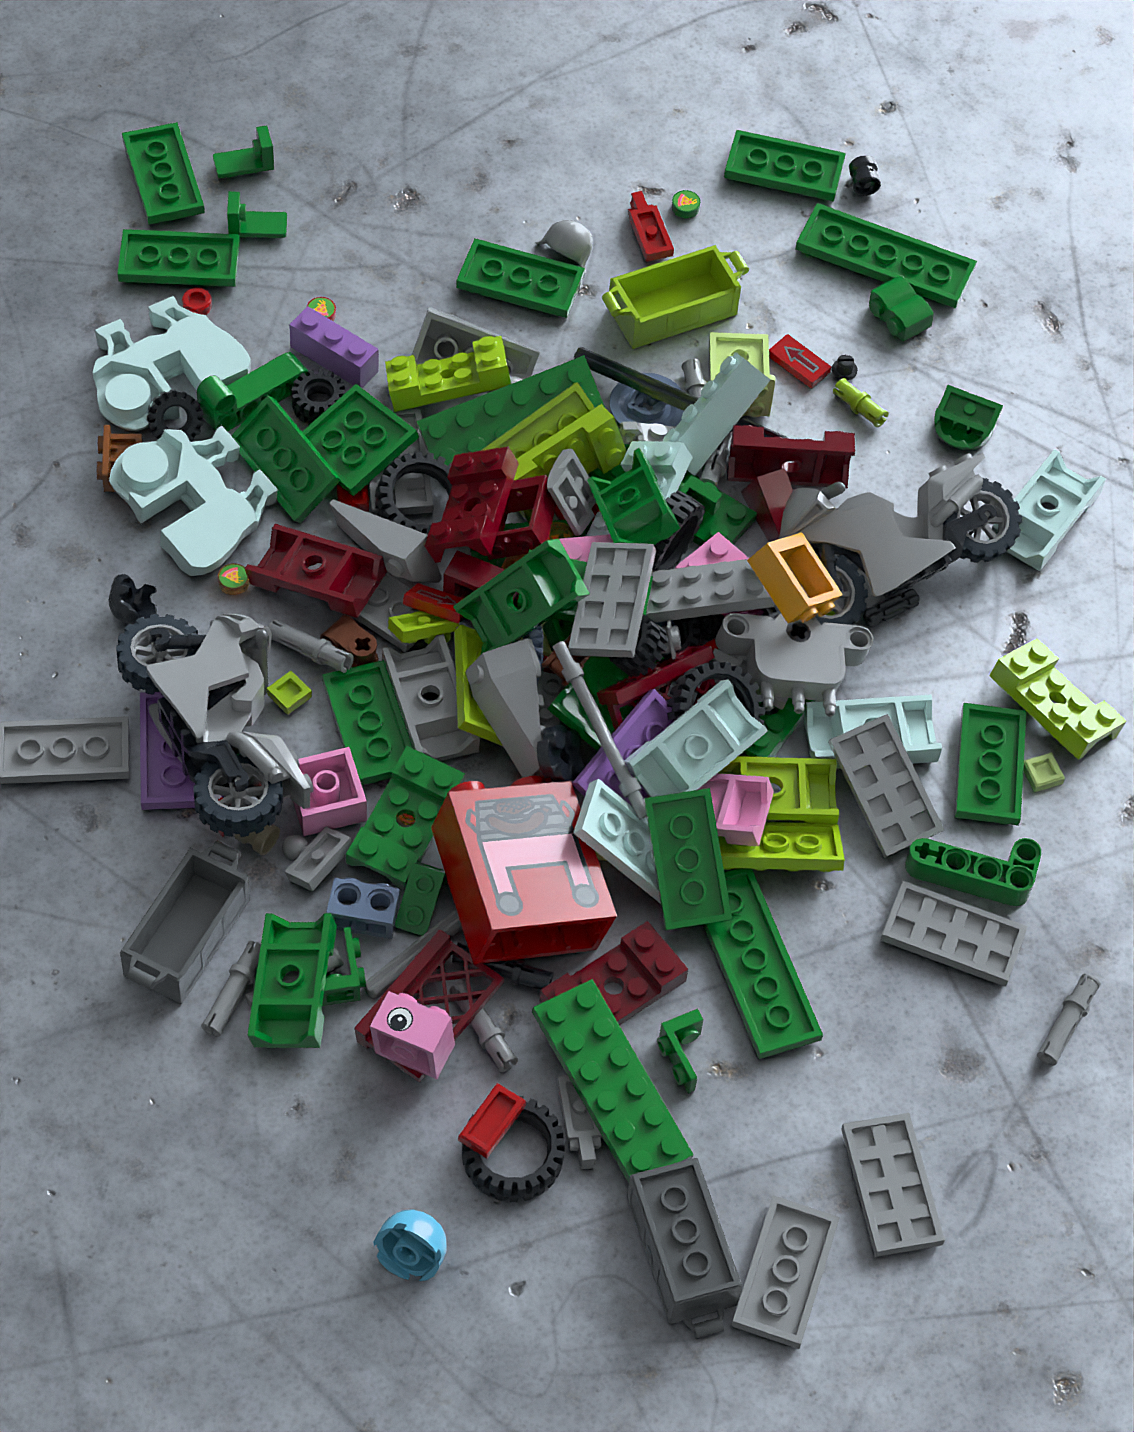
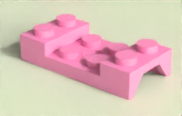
M717 773L698 790L710 788L718 836L725 837L727 844L759 846L774 793L769 778Z

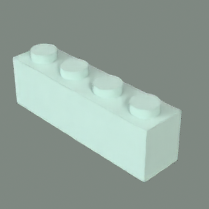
M735 352L733 356H729L723 361L719 374L713 381L710 380L704 385L700 398L694 405L691 404L685 409L681 422L675 429L672 428L666 433L663 442H683L693 457L687 470L695 476L731 431L733 425L739 421L770 382V379Z

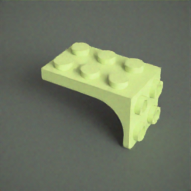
M710 332V380L713 381L719 374L720 366L726 358L733 356L735 352L770 379V382L743 416H770L776 382L775 376L770 375L768 334Z

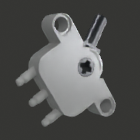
M776 605L775 607L761 608L766 616L733 613L724 618L716 635V646L726 654L747 656V672L752 676L750 683L757 682L759 689L756 691L763 695L764 701L762 703L766 711L773 708L774 696L792 698L794 711L798 714L804 711L805 699L823 700L825 714L829 717L834 716L836 707L835 693L845 676L846 666L862 664L874 640L872 633L865 627L827 622L821 625L815 617L805 623L797 620L788 624Z

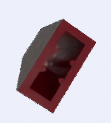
M785 468L757 477L741 491L748 507L757 512L756 521L768 542L779 539L783 512L793 491Z

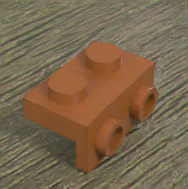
M104 425L103 436H98V454H103L102 461H97L96 468L97 480H103L104 492H116L109 482L111 469L117 458L128 447L143 442L142 434H111L110 425Z

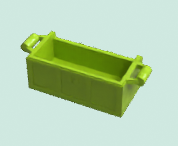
M713 245L611 278L609 292L602 295V300L631 348L635 349L737 315L741 285L738 279L742 275L747 274L749 268L738 251L720 252L717 246ZM726 259H730L737 272L733 273Z

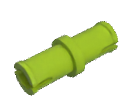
M845 378L836 383L833 394L846 402L852 412L855 414L860 413L875 427H880L887 420L884 417H888L889 413L873 402L867 392L859 391Z

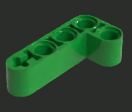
M286 352L227 386L218 376H209L199 384L196 392L197 402L200 404L204 414L202 417L215 432L220 426H223L228 432L242 424L267 395L273 397L278 403L291 396L294 381L296 379L300 380L299 375L302 373L308 376L309 370L293 353Z
M920 838L912 842L905 869L915 879L1017 907L1025 904L1030 896L1041 858V847L1030 838L1019 839L1014 843L1008 861L935 840ZM1020 856L1027 858L1029 861L1021 859ZM949 866H955L959 870H953ZM981 875H987L991 879H985ZM1012 884H1018V885H1020L1022 888H1017V887L1013 886Z

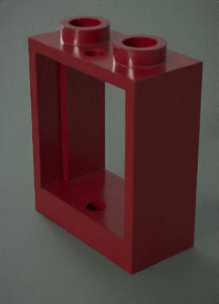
M546 474L513 481L491 555L487 556L489 560L527 554L529 550L535 549L548 540L556 503L547 489L548 477ZM533 509L529 527L504 531L508 513Z
M457 550L443 573V592L464 599L505 569ZM518 592L513 596V604L516 608L519 598Z

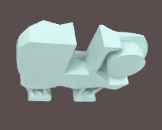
M174 296L149 306L150 323L154 327L167 329L168 331L165 334L148 336L133 343L130 333L124 329V323L121 319L95 330L97 345L100 349L108 351V355L100 357L95 361L93 369L99 410L107 420L123 429L139 431L149 427L147 415L149 412L148 407L153 403L152 400L160 396L161 392L172 390L166 380L184 373L197 391L199 384L209 376H218L227 386L250 373L251 358L245 348L229 333L215 326L206 315L193 313L179 306ZM173 406L167 409L164 414V420L180 418L179 407Z
M223 426L217 428L213 438L190 442L187 435L181 430L165 429L157 441L137 443L128 447L115 461L109 477V482L113 489L129 504L140 523H143L179 499L187 505L191 512L161 530L160 546L170 554L177 566L190 576L204 575L220 567L232 555L242 539L257 530L264 507L276 503L278 489L260 469L253 474L251 485L246 492L238 493L233 489L225 487L216 467L223 466L226 462L238 460L240 446Z

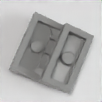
M565 449L558 456L550 471L547 489L574 535L580 536L595 516L591 509L595 505L596 500L587 481L589 476L574 450Z

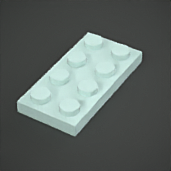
M594 780L589 783L574 834L661 904L647 818L639 820L630 804L601 780Z

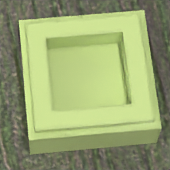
M1052 752L1024 760L1023 771L1034 793L1064 783L1065 777Z

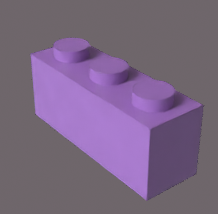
M307 306L289 324L291 348L325 369L334 372L335 375H338L353 386L357 384L363 388L379 372L378 348Z

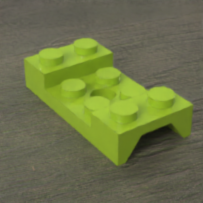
M502 335L496 337L486 336L478 341H473L474 352L458 353L453 357L440 360L430 359L418 365L414 355L397 356L392 360L385 361L388 389L394 412L491 391L510 385L511 379Z
M602 404L518 457L519 465L514 480L545 474L549 477L555 461L565 449L574 450L587 474L596 468H599L605 474L618 466L627 451L614 416ZM533 509L518 511L527 522H530Z
M1038 638L999 658L989 676L1078 760L1083 758L1095 743L1104 737L1109 736L1112 740L1117 738L1127 722L1105 700L1095 705L1055 668L1059 658Z
M737 756L718 772L719 774L768 777L770 783L778 785L781 791L773 793L766 820H801L804 823L820 824L838 823L839 809L836 807L835 792L837 759Z

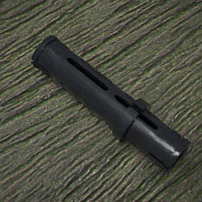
M460 942L457 943L458 947L470 954L468 945ZM454 955L452 956V963L464 966L462 960ZM518 959V961L507 960L483 963L504 979L510 980L511 984L515 986L522 984L541 990L552 983L554 972L528 965L522 959Z

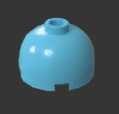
M413 1209L402 1210L389 1217L373 1241L374 1246L377 1245L379 1250L377 1254L379 1262L391 1273L407 1280L410 1278L409 1274L421 1276L419 1281H426L434 1277L447 1251L446 1234L442 1226L432 1216Z

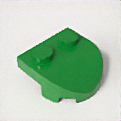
M947 385L941 402L935 411V432L941 441L951 447L960 450L981 448L990 440L1003 410V405Z

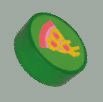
M689 190L677 192L672 199L673 213L681 218L696 216L700 210V197L695 192Z

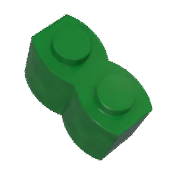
M898 276L871 290L869 300L870 311L874 316L886 322L887 328L893 336L906 341L932 327L933 310L922 297L916 295L914 289L904 278Z

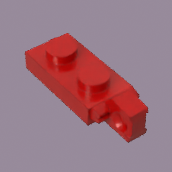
M642 191L631 193V209H628L629 220L645 261L672 257L674 247L657 205H648Z

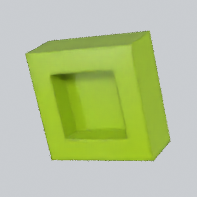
M289 671L267 687V695L289 715L312 698V690L292 671Z

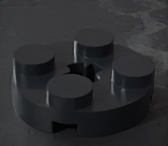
M563 725L544 728L540 733L544 734L543 741L537 742V759L544 778L550 777L553 782L571 781L573 783L585 768L579 749L581 745L580 735L575 729L568 730Z

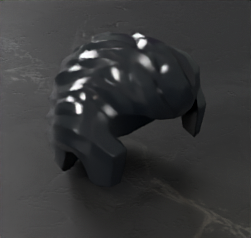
M117 575L111 585L108 599L109 607L114 617L122 622L135 624L138 618L144 617V619L150 618V615L157 614V605L151 600L152 594L157 592L156 586L144 584L141 588L137 589L134 581L128 575Z

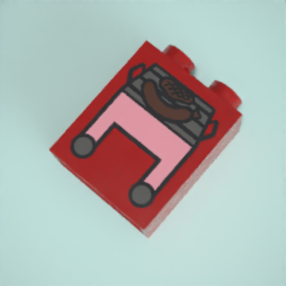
M527 776L516 780L510 786L485 788L482 782L468 781L454 786L447 793L431 829L473 964L594 951L598 949L616 919L617 914L595 850L574 834L581 809L571 781L546 783L545 779L541 776Z

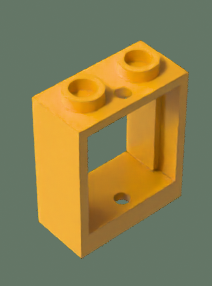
M802 532L767 543L747 560L788 624L797 620L805 623L817 614L819 617L826 615L836 607L834 602L843 595Z

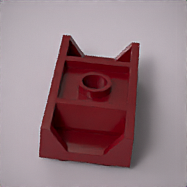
M733 425L728 456L727 481L752 482L759 476L785 468L791 485L828 487L836 482H842L845 488H848L851 456H855V433L825 431L823 441L764 437V427Z
M509 446L454 455L447 476L452 484L450 495L441 522L431 524L424 546L435 563L441 562L445 549L467 546L484 556L491 555L519 465Z
M274 524L272 527L270 548L258 566L247 564L245 567L250 585L276 593L282 587L327 601L330 610L358 618L387 573L383 556L279 524ZM317 563L322 564L317 569H307L309 566L316 565Z
M647 920L621 937V942L618 946L571 976L567 972L540 990L539 1002L543 1003L593 979L616 1021L621 1025L686 982L688 968ZM608 983H617L623 990L621 993L613 995L609 994L604 987Z

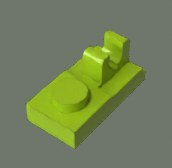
M423 611L389 617L388 629L402 643H415L423 639L429 645L436 635H444L447 643L450 641L451 632H454L456 627H459V623L457 624Z

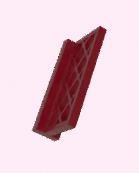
M690 646L676 653V659H672L671 655L655 663L656 667L653 670L648 667V673L645 675L640 673L639 677H634L633 675L632 677H626L596 692L599 703L607 705L614 731L623 722L619 708L628 705L634 709L644 695L652 689H655L668 702V699L671 697L667 694L672 682H676L689 669L709 663L710 660L715 658L712 646ZM714 679L701 682L700 688L697 687L694 690L697 693L694 705L699 698L716 685Z
M439 929L355 1026L356 1040L366 1049L370 1047L375 1050L370 1025L388 991L397 995L405 993L413 998L419 994L420 998L416 1000L423 1006L445 1003V1009L449 1017L448 1002L469 1000L470 1009L465 1015L451 1016L452 1024H456L453 1028L455 1041L503 985L504 978L483 963L473 964L471 955L451 942L450 936ZM453 954L464 962L465 971L445 973L444 964ZM468 965L472 967L473 970H468ZM485 976L492 981L486 990L471 992L470 977ZM466 978L467 992L447 995V980ZM442 981L444 995L423 997V988L427 983ZM472 999H477V1001L473 1004ZM386 1058L419 1083L426 1076L419 1071Z

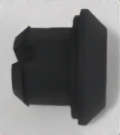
M841 355L833 363L831 371L840 380L843 378L851 380L857 375L858 368L852 356Z

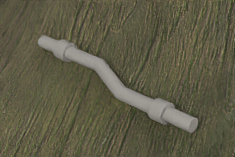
M564 641L555 644L553 649L563 667L561 672L566 682L572 684L600 744L621 783L618 786L624 798L628 797L639 820L645 818L644 800L640 793L642 788L637 778H632L617 749L600 710L582 677L584 672L580 664L574 662Z

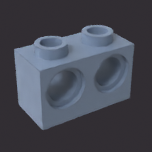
M334 878L326 913L332 914L337 925L336 930L344 931V928L350 927L353 933L392 939L400 906V889L385 883L375 885L360 882L355 878ZM346 900H350V901H353V902H354V903L351 904V905H343V904H341V902L346 901ZM377 906H384L387 909L383 911H377L373 908Z

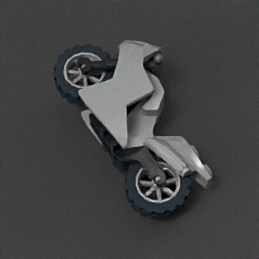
M968 453L955 460V466L946 469L945 465L931 471L929 473L930 478L918 489L916 517H907L895 512L894 503L871 492L847 498L835 509V506L829 500L845 491V485L842 482H836L820 491L813 488H798L792 491L783 512L779 539L802 532L839 590H843L841 592L843 595L840 598H845L843 609L834 602L836 607L833 611L836 615L819 617L817 614L815 616L821 625L824 622L854 625L861 618V613L866 609L876 605L890 595L912 587L921 580L931 578L936 573L945 570L949 564L959 558L963 560L968 558L970 562L978 563L981 560L989 562L1004 554L1015 544V539L1021 533L1019 525L1022 523V515H1019L1018 512L1020 506L1011 497L1013 494L1008 489L1004 490L1001 487L1002 484L996 481L992 483L989 482V479L982 478L979 474L975 475L973 469L985 459L983 453L974 457ZM968 501L971 503L972 512L962 508ZM978 501H982L985 504L979 507ZM988 524H998L997 535ZM981 529L991 540H980Z
M153 614L147 619H144V617L138 618L135 624L127 625L124 628V634L121 633L118 637V645H116L118 671L122 673L123 680L126 683L130 682L135 690L140 691L142 689L145 690L146 694L154 695L155 692H161V695H164V697L158 699V703L149 706V713L157 730L172 749L174 757L181 761L184 775L189 776L190 780L195 783L193 787L194 806L196 814L199 813L200 821L204 825H210V830L216 833L221 831L224 832L225 836L233 837V834H240V837L249 836V833L255 832L257 834L264 831L266 825L271 826L276 821L275 816H279L281 813L284 799L290 798L303 809L309 808L310 793L313 792V785L308 774H302L299 769V760L294 750L289 751L283 739L279 736L242 732L244 727L254 724L264 708V695L267 694V687H269L268 654L272 638L270 627L256 623L251 617L245 615L223 614L210 621V629L207 635H198V630L193 625L190 627L188 621L182 618L179 620L174 619L173 615L166 614L165 617H159V614ZM138 654L147 657L140 660L136 655ZM175 656H181L179 659L173 658ZM214 794L221 795L223 799L218 801ZM252 796L256 797V798L258 799V801L254 800V799L251 798V797H252Z

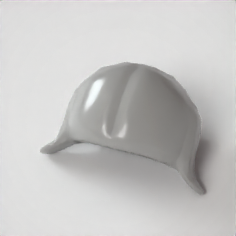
M563 220L554 223L544 238L539 242H535V244H547L557 252L578 262L579 267L585 268L592 251L593 238L589 230L582 224L573 220Z

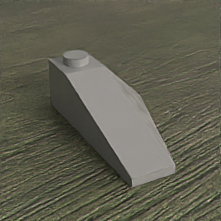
M428 307L412 355L415 356L416 364L418 365L430 359L440 360L453 357L458 353L474 352L473 341H478L486 336L496 337L500 335L458 317ZM502 336L510 376L522 379L530 377L540 352Z
M332 500L329 503L337 526L365 551L383 556L386 570L390 574L413 582L439 583L442 580L438 564L434 562L424 547L428 537L427 534L336 500Z
M524 639L482 653L465 672L474 699L521 776L527 777L538 776L541 773L537 759V742L543 741L544 734L540 733L546 727L540 725L539 707L544 706L543 695H538L537 678L541 677V666L532 639Z

